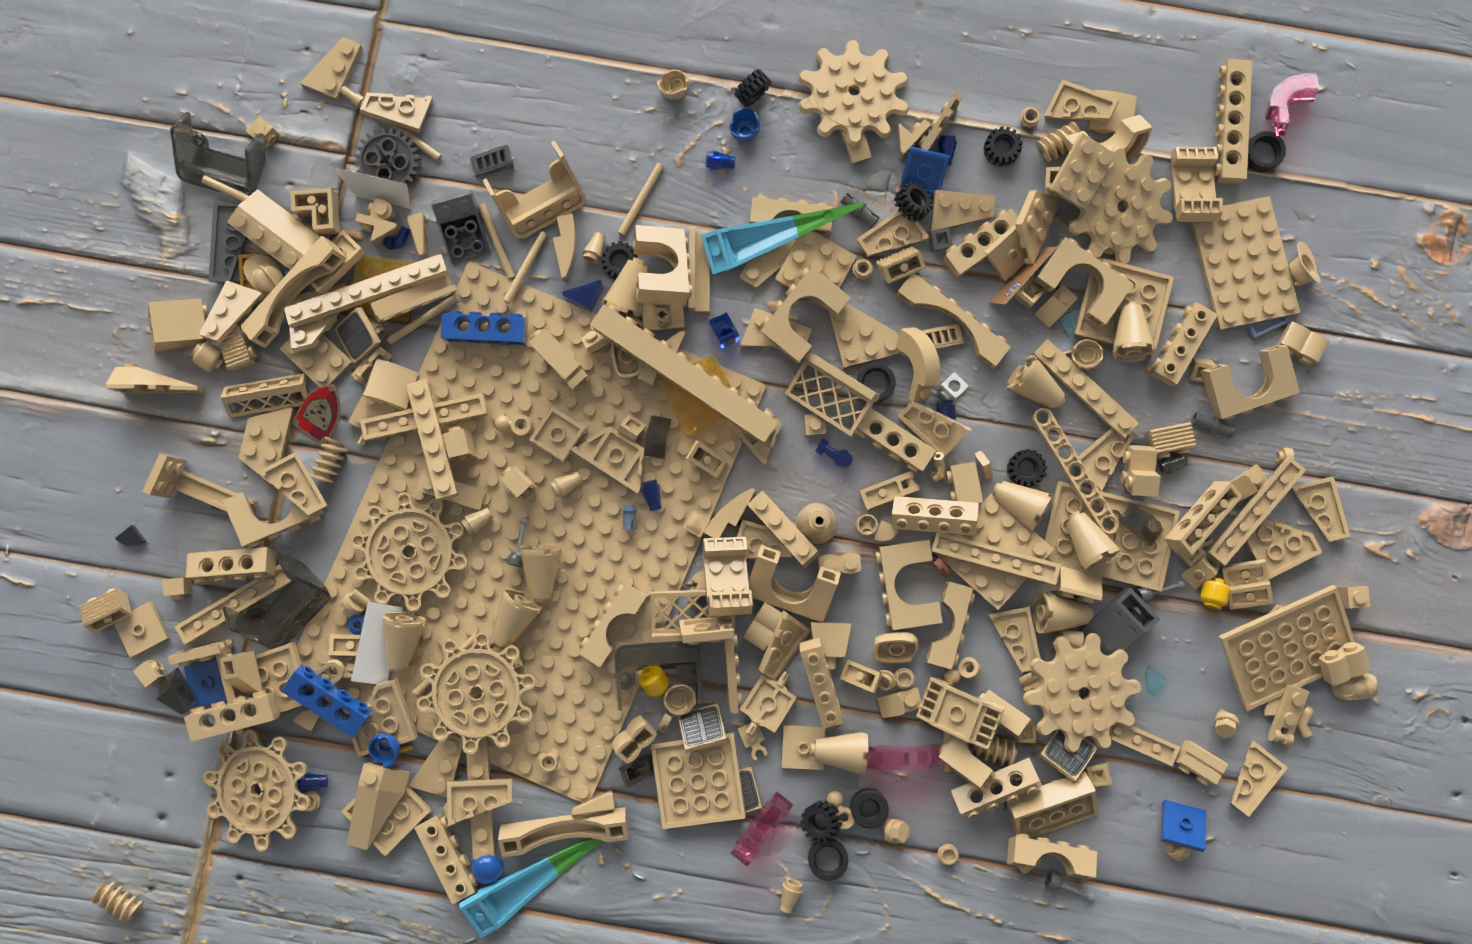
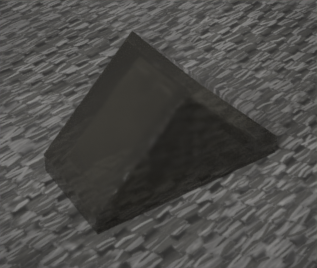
M651 416L646 433L644 456L665 460L672 419Z
M1129 504L1117 519L1149 546L1155 542L1163 531V528L1153 515L1132 504Z
M175 668L161 680L156 700L180 714L186 713L198 703L179 668Z
M651 753L638 757L628 764L622 763L618 767L626 788L655 774Z

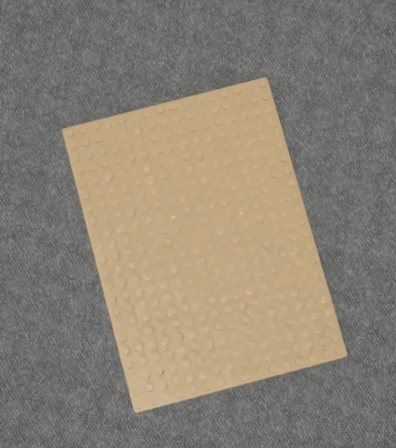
M469 262L457 285V291L453 294L458 298L459 302L449 307L445 313L449 314V311H460L461 314L469 315V312H480L486 316H490V313H501L502 316L510 317V314H521L528 321L526 346L445 342L441 338V321L416 381L427 379L434 404L476 394H484L487 415L442 424L440 429L442 434L448 433V429L453 427H461V429L464 428L472 433L477 457L452 463L450 466L454 481L487 491L481 510L488 508L493 519L486 523L476 534L472 533L469 535L464 528V534L453 541V551L467 558V566L462 570L450 569L446 573L445 580L451 587V593L448 597L440 598L433 591H426L422 594L421 607L417 611L408 610L405 605V599L400 594L393 595L389 602L385 604L403 607L402 612L408 613L407 616L414 618V614L426 619L409 667L404 669L403 672H393L390 668L388 681L398 679L416 731L435 739L433 737V729L439 722L438 715L433 711L421 712L416 706L417 700L420 697L431 693L432 685L419 697L413 693V690L425 680L420 674V669L427 663L440 666L445 661V653L442 650V644L445 640L453 639L460 647L474 633H487L490 637L491 650L496 653L504 651V649L494 646L491 640L502 593L508 588L525 593L524 597L530 600L524 568L506 564L509 554L516 551L522 527L521 519L527 517L529 523L526 525L521 546L531 545V548L538 546V544L558 545L559 548L562 547V555L551 598L547 599V602L540 603L542 606L540 613L512 644L519 649L524 665L514 669L515 672L520 675L531 674L536 679L535 686L530 690L524 691L520 696L521 703L531 709L532 718L526 723L518 720L508 723L507 731L511 739L506 747L497 746L494 740L488 737L489 762L584 803L593 797L612 752V742L620 733L640 686L638 679L641 671L648 666L657 644H652L650 592L680 591L704 535L703 533L701 538L682 527L692 510L697 511L708 519L711 518L743 443L737 436L742 430L659 374L653 387L637 381L638 377L630 379L619 378L615 372L611 356L612 342L590 354L581 339L588 332L594 331L590 328V323L597 314L521 283L511 303L507 304L503 299L513 279H508L504 275ZM462 323L460 326V331L467 330L469 327V323ZM489 323L482 324L480 331L486 332L489 329ZM503 325L501 327V333L508 332L510 329V325ZM545 328L582 366V370L590 377L576 392L529 344L531 336L537 330L542 331ZM678 349L677 354L682 352L688 356L690 363L696 365V363L700 364L707 370L705 373L711 377L714 375L724 381V386L729 389L731 387L741 392L740 396L745 400L749 398L759 405L765 391L763 383ZM410 400L406 410L412 409ZM550 407H554L586 428L576 447L608 427L617 431L628 415L646 425L644 431L636 441H633L645 449L640 493H635L574 452H571L565 463L530 442L529 439ZM502 415L507 416L510 420L517 415H525L531 419L533 429L527 436H518L512 429L500 432L495 428V420ZM522 423L520 429H525L526 424ZM418 430L390 436L297 644L302 665L310 667L314 672L330 660L328 655L330 634L354 635L348 629L350 618L341 612L339 604L343 597L356 589L367 597L370 602L376 603L374 595L378 589L377 582L372 578L358 581L353 576L355 567L364 563L365 553L360 549L353 548L350 543V539L354 534H367L372 530V522L367 517L368 508L375 505L379 506L384 512L390 513L395 510L397 505L396 498L402 492L411 495L413 506L417 509L425 508L430 500L436 499L434 496L416 491L422 471L429 472ZM696 440L727 460L717 478L691 464L686 459ZM516 466L521 469L535 483L537 489L525 500L516 498L500 482L501 474L506 468ZM578 472L583 483L575 487L566 496L557 498L550 483L555 478ZM441 500L443 510L439 517L443 524L450 525L455 522L461 523V520L465 519L464 516L481 510ZM623 505H635V509H637L635 511L636 530H623V511H621ZM407 546L404 550L405 556L411 558L415 553V548ZM625 583H628L648 596L637 614H621L611 622L608 629V639L613 651L604 665L599 668L579 654L582 650L579 646L585 637L589 639L592 635V626L597 619L601 621L605 615L602 611L608 602L613 603L616 598L614 593L620 584L624 586ZM655 597V605L661 610L669 603L664 597ZM671 605L664 612L668 617L671 613L673 605ZM366 609L361 613L364 616L366 613ZM662 615L655 621L656 628L665 627L667 619ZM356 621L355 627L359 629L361 627V622ZM341 678L334 684L338 689L347 691L352 698L366 705L372 696L374 687L377 685L354 682L351 679ZM474 687L471 691L472 696L482 695L483 693L479 687ZM551 750L557 751L558 762L561 763V768L558 771L552 770L547 774H543L540 761H538L539 754H547Z

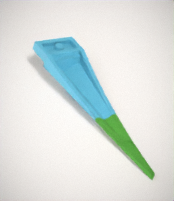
M857 203L722 228L703 234L701 238L712 274L715 275L739 267L863 207L865 204Z
M589 838L478 890L477 894L459 903L460 910L479 936L483 938L500 928L543 888L603 841Z

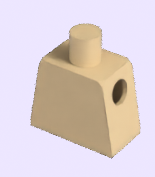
M810 622L812 639L820 637L829 669H836V657H845L851 624Z

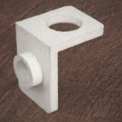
M954 372L938 389L940 390V395L945 400L953 402L968 385ZM955 380L959 382V391L953 392L948 387L950 381Z

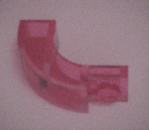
M1316 73L1293 75L1280 82L1273 90L1266 109L1265 120H1272V127H1275L1276 136H1285L1289 125L1288 106L1295 103L1314 102L1319 89Z
M940 744L869 746L868 753H866V768L879 770L933 768V766L941 765V760L939 759Z
M776 792L745 828L736 841L731 854L745 866H748L768 836L785 819L793 804Z

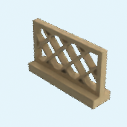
M808 351L804 356L805 361L784 394L853 437L874 402H877L881 395L816 354ZM808 365L814 368L816 377L805 379L804 372ZM830 378L832 388L822 390L820 379ZM817 381L818 391L808 394L806 383ZM803 384L805 395H794L792 391L795 386ZM847 389L849 398L839 401L837 390ZM833 391L835 402L825 404L823 393ZM819 394L821 405L811 406L809 397ZM863 399L867 402L863 410L855 411L854 400ZM850 402L852 413L842 415L840 404ZM836 405L838 416L828 417L826 407ZM853 416L854 425L850 430L844 427L842 418Z
M706 590L650 592L652 644L683 643L680 627L675 621L682 614L687 619H692L685 612L692 604L700 610L693 619L700 618L703 614L709 617V614L706 612L708 604L702 608L695 602L700 596H707ZM681 596H685L690 600L683 609L675 603ZM655 597H664L669 603L661 610L655 605ZM671 605L680 611L673 619H670L664 613ZM661 615L669 621L664 628H656L655 621ZM730 615L732 629H734V634H736L735 615Z

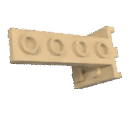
M159 453L142 492L171 499L174 490H177L224 511L227 510L222 500L239 494L184 471L187 460ZM248 498L254 512L258 501Z
M730 616L679 620L683 643L695 645L701 641L715 643L723 639L728 704L731 713H739L738 706L742 705L741 693H737V686H740V675L736 673L735 666H739L738 653L734 654V647L738 646L737 634H734V629H732Z
M232 639L186 649L168 657L170 665L178 663V666L181 667L198 660L199 662L210 660L216 656L227 702L232 703V699L245 696L223 678L219 659L234 655L231 651V648L234 647ZM230 710L231 718L235 719V713ZM251 727L235 730V733L242 734L246 730L251 729Z

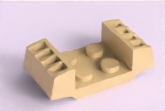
M1175 147L1171 151L1170 174L1173 208L1175 209L1177 222L1219 221L1223 213L1222 198H1216L1213 166L1218 160L1217 147Z
M746 537L706 538L703 540L709 617L749 615L752 613V591L749 590L746 564Z
M930 677L916 717L966 742L989 750L1005 708L994 702H985L952 687V683Z

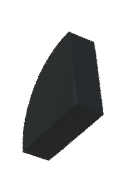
M130 525L115 537L118 542L128 546L141 545L146 542L134 525Z

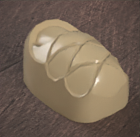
M611 343L613 366L618 377L621 379L638 377L641 372L642 363Z
M894 632L879 635L874 639V657L876 660L886 663L911 662L919 648L918 638L911 632Z
M1366 673L1353 677L1342 684L1331 685V689L1336 699L1348 701L1363 700L1377 695L1378 683L1374 675Z

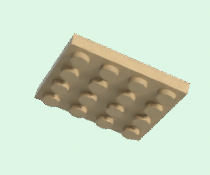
M1101 257L1097 258L1101 262L1109 263L1117 273H1122L1129 277L1130 282L1134 285L1107 324L1100 328L1084 317L1098 294L1097 280L1089 272L1073 335L1114 346L1121 307L1128 302H1137L1143 308L1155 348H1157L1174 277Z
M992 494L978 507L976 536L953 534V536L1043 560L1054 550L1035 531H1030L1001 506ZM935 553L938 558L997 611L1027 580V578Z
M734 733L726 734V743L686 753L683 740L651 744L662 829L746 818Z

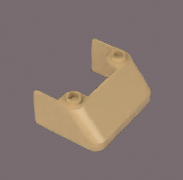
M555 141L551 142L559 159L549 166L548 172L552 179L519 198H516L510 190H502L495 194L487 179L483 180L495 204L517 238L523 239L557 221L558 216L567 215L582 207L585 203V195Z

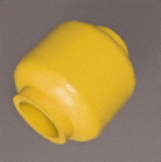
M1212 578V581L1209 580L1203 583L1200 593V600L1204 603L1203 606L1220 610L1221 607H1225L1228 604L1231 589L1228 585L1224 584L1225 580Z
M659 666L645 667L638 679L642 689L651 697L662 696L669 686V679Z

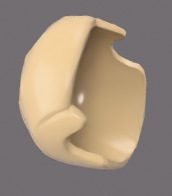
M670 70L662 74L661 80L657 82V85L664 97L669 100H678L685 96L690 82L687 75L682 71Z
M1081 340L1073 347V363L1083 370L1095 369L1103 360V348L1094 340Z
M685 684L672 685L664 695V705L674 715L688 714L696 705V694L690 686Z

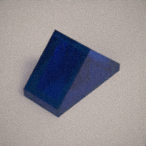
M600 279L563 291L562 294L566 301L592 312L604 286Z
M727 312L708 320L721 349L740 341L739 333Z

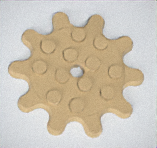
M850 40L846 43L845 53L840 56L833 55L826 48H821L816 53V60L820 64V69L815 72L804 70L798 75L799 83L811 90V96L801 100L798 109L804 114L817 113L820 115L821 123L817 127V133L821 137H828L833 131L842 130L846 133L847 143L853 147L861 144L862 134L867 130L874 131L880 138H888L891 134V128L886 121L887 117L891 114L903 116L909 111L908 104L895 95L897 89L907 85L908 78L905 73H890L885 69L889 55L884 49L877 51L873 56H864L861 54L859 44L855 40ZM852 87V89L859 91V94L853 96L848 90Z
M1114 147L1111 149L1116 154L1114 160L1086 210L1080 209L1079 217L1070 222L1069 232L1072 235L1087 233L1091 238V243L1087 250L1093 252L1096 255L1095 258H1099L1106 249H1111L1115 254L1116 262L1127 264L1131 258V250L1136 245L1140 246L1146 253L1153 252L1157 248V242L1153 237L1154 227L1158 224L1168 225L1172 221V214L1162 209L1160 205V198L1171 189V182L1166 178L1156 181L1151 178L1150 169L1153 165V158L1150 155L1142 154L1136 163L1129 164L1124 149ZM1120 201H1123L1125 211L1120 212L1118 210V203Z
M402 492L396 498L397 505L395 510L390 513L384 512L379 506L369 507L367 517L372 522V530L367 534L356 533L351 537V546L365 553L364 563L355 567L353 576L358 581L372 578L377 582L378 589L374 595L376 603L386 604L393 595L400 594L405 599L406 608L410 611H417L421 607L422 594L426 591H433L440 598L448 597L451 593V587L445 580L446 573L450 569L462 570L467 566V558L462 554L455 553L452 548L453 541L464 534V526L458 522L445 525L440 521L439 516L443 510L442 501L432 499L425 508L417 509L413 506L411 495ZM407 546L415 548V553L411 558L405 556L404 550Z
M479 632L475 635L473 646L470 649L460 648L453 639L445 640L442 644V650L446 657L445 662L440 666L427 663L420 669L421 676L431 682L432 691L429 695L420 697L417 700L416 706L421 712L433 711L438 715L439 722L433 729V737L438 741H442L450 734L457 733L462 737V748L467 754H474L478 750L479 741L483 737H490L497 746L506 747L511 739L507 731L508 723L513 720L526 723L532 718L531 709L521 703L520 696L524 691L530 690L535 686V677L531 674L520 675L515 672L514 663L520 655V651L516 646L510 645L500 653L493 652L490 648V637L485 632ZM474 687H479L483 691L480 698L472 696L471 691Z
M1095 633L1088 634L1083 646L1078 649L1073 648L1067 638L1063 636L1057 637L1053 643L1056 656L1052 661L1046 662L1040 658H1035L1031 661L1030 669L1039 676L1040 685L1035 690L1025 692L1023 696L1026 705L1039 706L1043 710V718L1036 726L1038 734L1048 736L1053 731L1060 730L1065 736L1064 748L1070 753H1074L1079 749L1080 743L1085 737L1093 738L1100 749H1107L1111 745L1109 730L1113 724L1118 723L1124 727H1130L1135 722L1134 715L1125 708V700L1128 696L1138 694L1141 691V684L1135 679L1127 680L1121 674L1123 665L1128 661V654L1124 650L1119 649L1111 655H1104L1100 650L1101 639ZM1082 687H1086L1089 691L1084 699L1079 697V690Z
M250 729L246 730L243 734V746L240 750L235 749L227 742L218 745L217 753L223 761L222 768L219 771H206L203 776L205 784L214 787L217 791V799L208 805L207 814L211 818L224 816L228 819L229 829L226 833V838L230 843L239 842L243 834L248 833L252 835L256 849L265 851L271 844V833L273 831H278L286 839L293 838L297 833V827L292 820L293 810H307L311 805V798L302 794L297 787L298 779L306 774L308 768L303 762L290 764L286 760L285 751L288 742L285 738L276 737L268 747H264L261 744L259 733ZM256 784H258L261 788V791H263L262 793H260V795H258L255 791Z

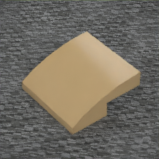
M1094 90L1118 99L1119 104L1110 121L1089 120L1087 130L1101 134L1109 132L1115 134L1121 120L1134 117L1137 96L1114 91Z
M376 359L363 396L379 404L386 403L404 411L407 409L410 400L406 384L416 382L419 373L388 361Z
M1265 559L1222 565L1225 584L1231 589L1228 600L1230 610L1274 603Z
M330 634L328 655L330 660L335 659L343 663L345 674L342 678H352L361 635ZM332 667L334 672H338L337 668Z

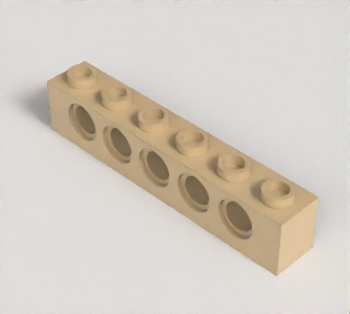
M1227 59L1218 71V78H1221L1217 91V97L1220 98L1216 110V116L1219 117V121L1215 130V136L1218 137L1215 146L1217 147L1218 160L1213 169L1214 176H1216L1215 183L1240 185L1247 179L1253 60ZM1231 80H1234L1237 83V86L1233 85L1231 83ZM1230 99L1234 100L1236 105L1231 104ZM1229 119H1232L1235 122V125L1231 124L1229 122ZM1228 138L1233 140L1234 145L1228 142ZM1227 158L1233 161V165L1228 163Z

